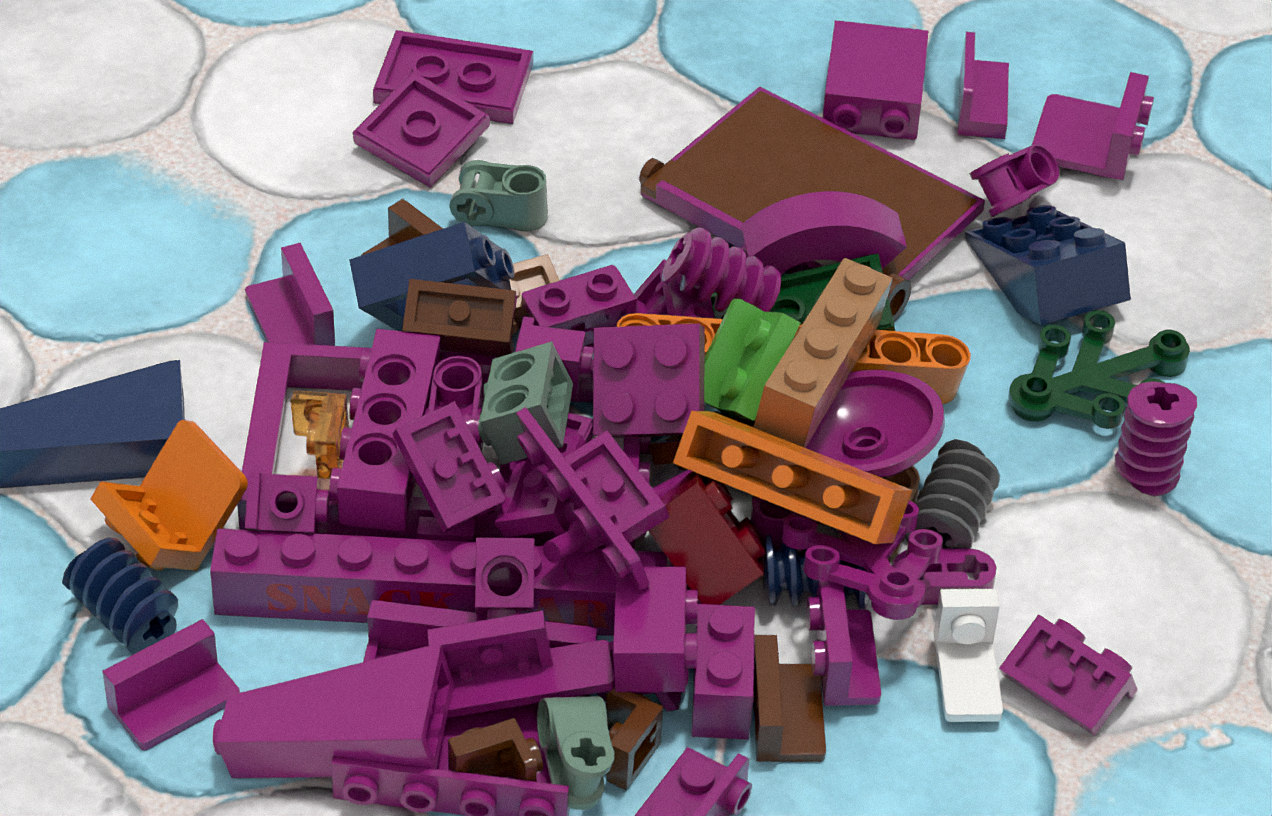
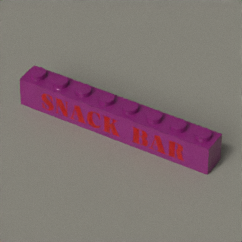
M217 529L210 569L214 615L368 623L367 617L372 600L476 613V542ZM534 545L533 612L543 611L544 619L547 622L598 628L597 635L614 636L617 576L605 560L601 551L603 549H594L588 553L578 551L556 563H552L545 557L543 546ZM635 551L643 567H667V556L664 552ZM510 568L495 570L488 580L489 588L499 596L513 595L522 584L519 574Z

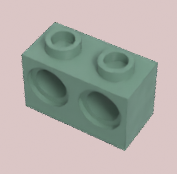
M553 342L492 359L489 379L484 384L485 398L478 421V431L486 446L492 445L502 465L527 458L516 437L524 432L516 415V412L524 407L528 409L556 448L563 447L573 382Z

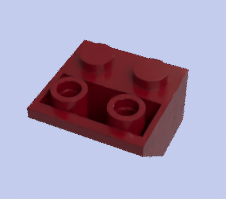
M691 471L660 498L666 506L669 518L650 529L649 533L674 567H686V583L691 590H698V600L701 604L721 605L764 574L763 556L766 552L762 546L765 545V541L748 517L739 522L731 511L733 506L730 503L733 497L724 483Z

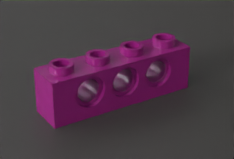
M376 329L372 349H363L359 366V380L363 382L362 389L353 388L350 399L349 417L350 420H353L352 428H343L340 439L339 457L340 460H344L342 468H333L330 478L329 499L330 501L338 502L339 525L406 532L417 482L392 433L396 428L425 415L426 408L429 407L433 371L436 365L441 362V335Z

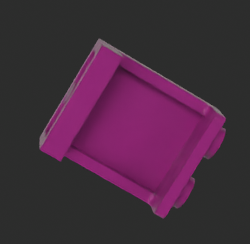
M835 20L822 118L853 134L915 140L918 134L929 30Z

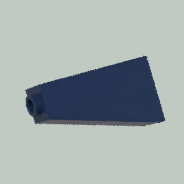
M180 360L159 363L0 408V488L145 478L177 423L185 420Z

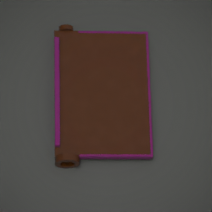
M760 86L666 164L656 158H651L644 164L639 175L641 196L689 222L707 229L710 233L725 239L730 244L739 248L745 244L741 228L745 221L762 209L797 195L823 191L847 192L871 198L898 213L907 245L897 257L882 269L883 274L893 278L888 299L894 322L902 314L910 298L911 282L909 280L984 211L985 205L984 199ZM808 261L788 269L785 273H795L838 263L839 261Z

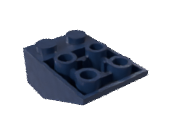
M1035 206L1026 211L1027 215L1013 219L1008 217L990 218L982 222V227L965 231V239L1016 312L1039 325L1131 300L1125 242L1106 234L1103 229L1094 228L1081 222L1078 217L1068 216L1056 210L1054 206Z

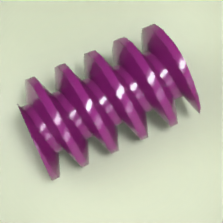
M696 228L687 232L676 242L665 263L661 277L662 281L668 284L678 274H681L679 289L683 293L689 292L698 283L699 288L696 298L701 303L706 302L713 293H716L714 309L718 312L724 311L733 299H741L764 312H769L778 297L781 286V274L777 268L773 266L763 267L762 261L755 256L746 258V253L741 248H729L726 240L721 237L711 239V234L705 228Z
M1154 381L1141 383L1132 388L1127 398L1128 406L1124 412L1121 437L1118 440V451L1114 458L1115 468L1122 477L1130 481L1135 489L1143 494L1156 497L1169 493L1176 488L1180 480V471L1184 464L1187 442L1190 438L1191 426L1195 418L1194 412L1197 408V396L1188 388L1176 383Z

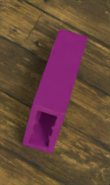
M433 645L229 695L222 720H217L214 724L213 747L216 754L222 756L231 778L332 777L331 762L333 756L436 769L454 680L441 645Z

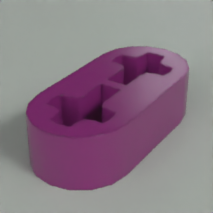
M941 549L939 561L929 564L919 580L925 587V597L921 605H938L940 589H993L997 570L994 560L987 553L977 549ZM907 550L898 554L893 560L892 567L894 569H898L907 558ZM966 573H973L975 580L968 579Z

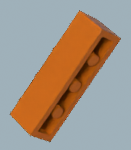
M691 411L673 461L676 465L874 544L894 542L913 491L709 411Z

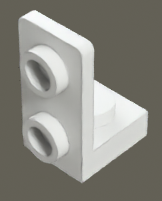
M940 589L934 627V640L944 716L948 722H994L1002 719L1003 706L993 645L1000 607L997 589Z

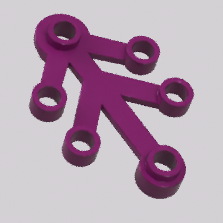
M908 501L893 543L874 544L839 529L836 530L844 540L816 532L817 524H826L801 514L786 517L782 532V541L786 546L793 549H807L804 573L809 578L818 581H831L866 592L871 600L872 609L878 615L892 620H904L912 617L916 613L917 608L923 603L925 587L919 579L929 564L939 561L943 542L942 537L934 531L927 529L915 530L919 508L911 501ZM910 533L907 558L898 569H894L888 558L905 534ZM839 560L862 566L866 571L841 565Z

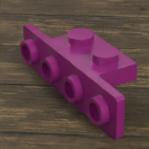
M526 407L516 412L524 431L516 436L521 448L534 465L543 461L549 471L544 473L545 478L559 500L564 502L571 498L577 506V509L573 511V515L589 540L599 536L607 546L601 551L614 574L620 580L628 575L640 591L648 587L650 583L641 560L629 543L669 518L668 511L662 500L608 431L603 432L563 457Z
M543 611L514 614L507 617L455 624L428 630L429 646L441 645L454 680L447 718L539 703L542 698L576 697L611 691L615 688L608 641L598 640L551 648Z

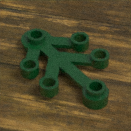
M1091 311L1084 319L1082 329L1084 339L1072 371L1053 377L1058 359L1068 354L1071 334L1062 326L1048 325L1040 332L1038 351L1040 353L1032 373L1020 375L1012 381L1009 388V401L1014 412L1027 421H1043L1049 418L1054 411L1093 421L1094 424L1101 428L1112 429L1121 424L1125 409L1124 402L1127 403L1130 391L1137 386L1117 379L1148 368L1152 372L1164 377L1180 375L1186 369L1190 347L1180 332L1169 329L1162 330L1151 338L1147 347L1098 363L1104 344L1112 340L1115 319L1107 312ZM1148 378L1140 382V384L1152 381L1165 383L1155 378ZM1085 391L1098 396L1094 401L1071 394Z

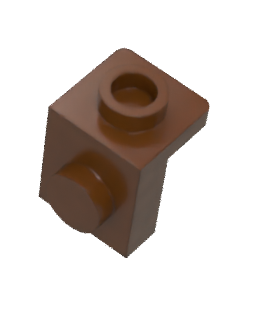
M515 718L484 728H472L459 736L448 739V771L502 778L512 775L514 779L537 782V773L543 771V761L537 743L532 737L525 739Z

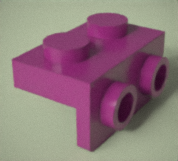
M818 581L817 597H807L806 618L808 631H816L817 641H812L811 666L813 676L821 675L824 706L877 705L881 700V686L871 612L867 609L846 610L843 585L831 581Z

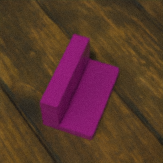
M966 31L960 69L957 135L1005 139L1008 124L1009 63L975 60V32Z
M301 243L281 247L283 277L249 285L245 288L246 299L266 342L335 346L334 310Z
M203 619L102 671L107 707L141 750H148L223 710L227 697L240 693L239 687L218 663L215 633Z

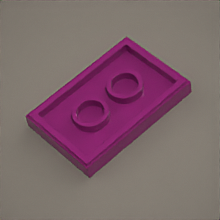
M395 30L373 88V103L381 104L413 71L489 115L490 121L514 124L533 66L534 51Z

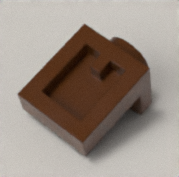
M614 688L606 694L607 727L610 730L609 735L614 749V762L606 775V781L627 791L661 744L663 706L652 702L642 694L615 692Z

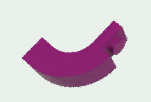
M823 191L790 197L762 209L741 225L745 241L741 249L746 253V258L755 256L762 261L763 267L773 266L778 269L780 274L808 261L834 260L842 262L844 258L851 260L877 253L879 254L883 269L907 247L897 212L871 198L847 192Z

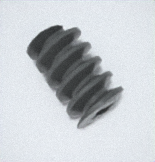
M958 439L945 442L939 449L938 457L933 462L931 472L925 479L924 487L918 494L915 504L919 508V514L915 530L927 529L938 533L943 540L941 549L972 547L974 536L980 529V522L986 515L987 506L991 503L994 491L999 486L1000 473L997 467L985 457L978 447ZM910 533L905 534L907 542L909 540Z

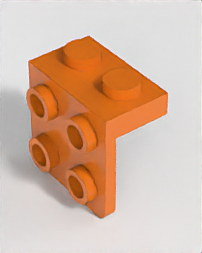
M181 420L175 426L140 486L100 481L90 500L104 514V521L107 526L121 534L135 549V557L142 564L155 570H163L164 568L197 570L216 540L217 529H223L245 493L248 480L241 470L194 421Z

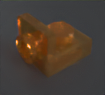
M293 391L290 402L294 434L307 437L306 451L307 455H315L317 477L330 479L333 468H342L343 460H340L339 448L342 430L344 427L349 428L347 395Z

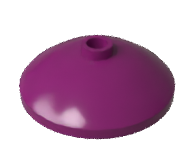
M886 370L850 372L806 448L883 479L888 478L917 464L937 445L945 427L943 404L932 387L913 376Z

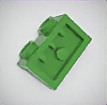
M733 299L705 355L704 403L731 417L754 421L757 416L764 385L791 344L801 322L784 313L764 312L741 299Z

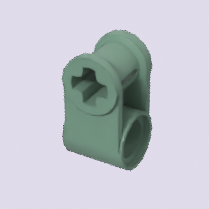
M472 160L461 167L458 178L460 189L453 194L449 206L451 214L458 221L466 222L470 226L483 225L511 228L518 231H533L545 225L548 220L546 175L541 169L532 165H508L490 163L483 160ZM476 174H480L478 182L474 180ZM475 203L479 206L477 212H473Z
M601 696L542 698L537 712V732L540 746L545 754L551 784L569 786V808L578 810L592 808L600 802L603 796L605 783L603 776L609 772L614 762V749L607 727V713L604 700Z

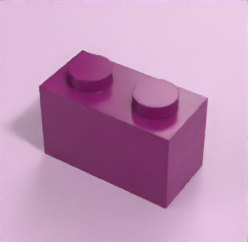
M643 567L650 585L641 591L628 575L621 580L616 577L613 645L615 692H685L686 668H697V633H687V625H698V590H687L686 567Z
M698 604V625H696L697 668H694L691 737L749 740L753 704L755 607Z

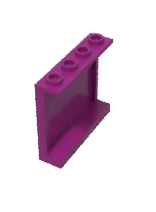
M372 600L367 617L368 644L363 662L429 646V629L487 620V614ZM545 621L551 648L597 641L598 628ZM591 694L576 697H590ZM539 703L447 718L436 769L333 756L331 762L333 799L347 800L357 805L378 804L407 808L419 813L433 811L464 816H569L570 808L568 807L569 786L551 784L545 754L539 743L537 732ZM515 718L525 739L532 737L537 743L543 761V771L537 773V782L514 779L512 775L502 778L448 771V739L459 736L472 728H484Z

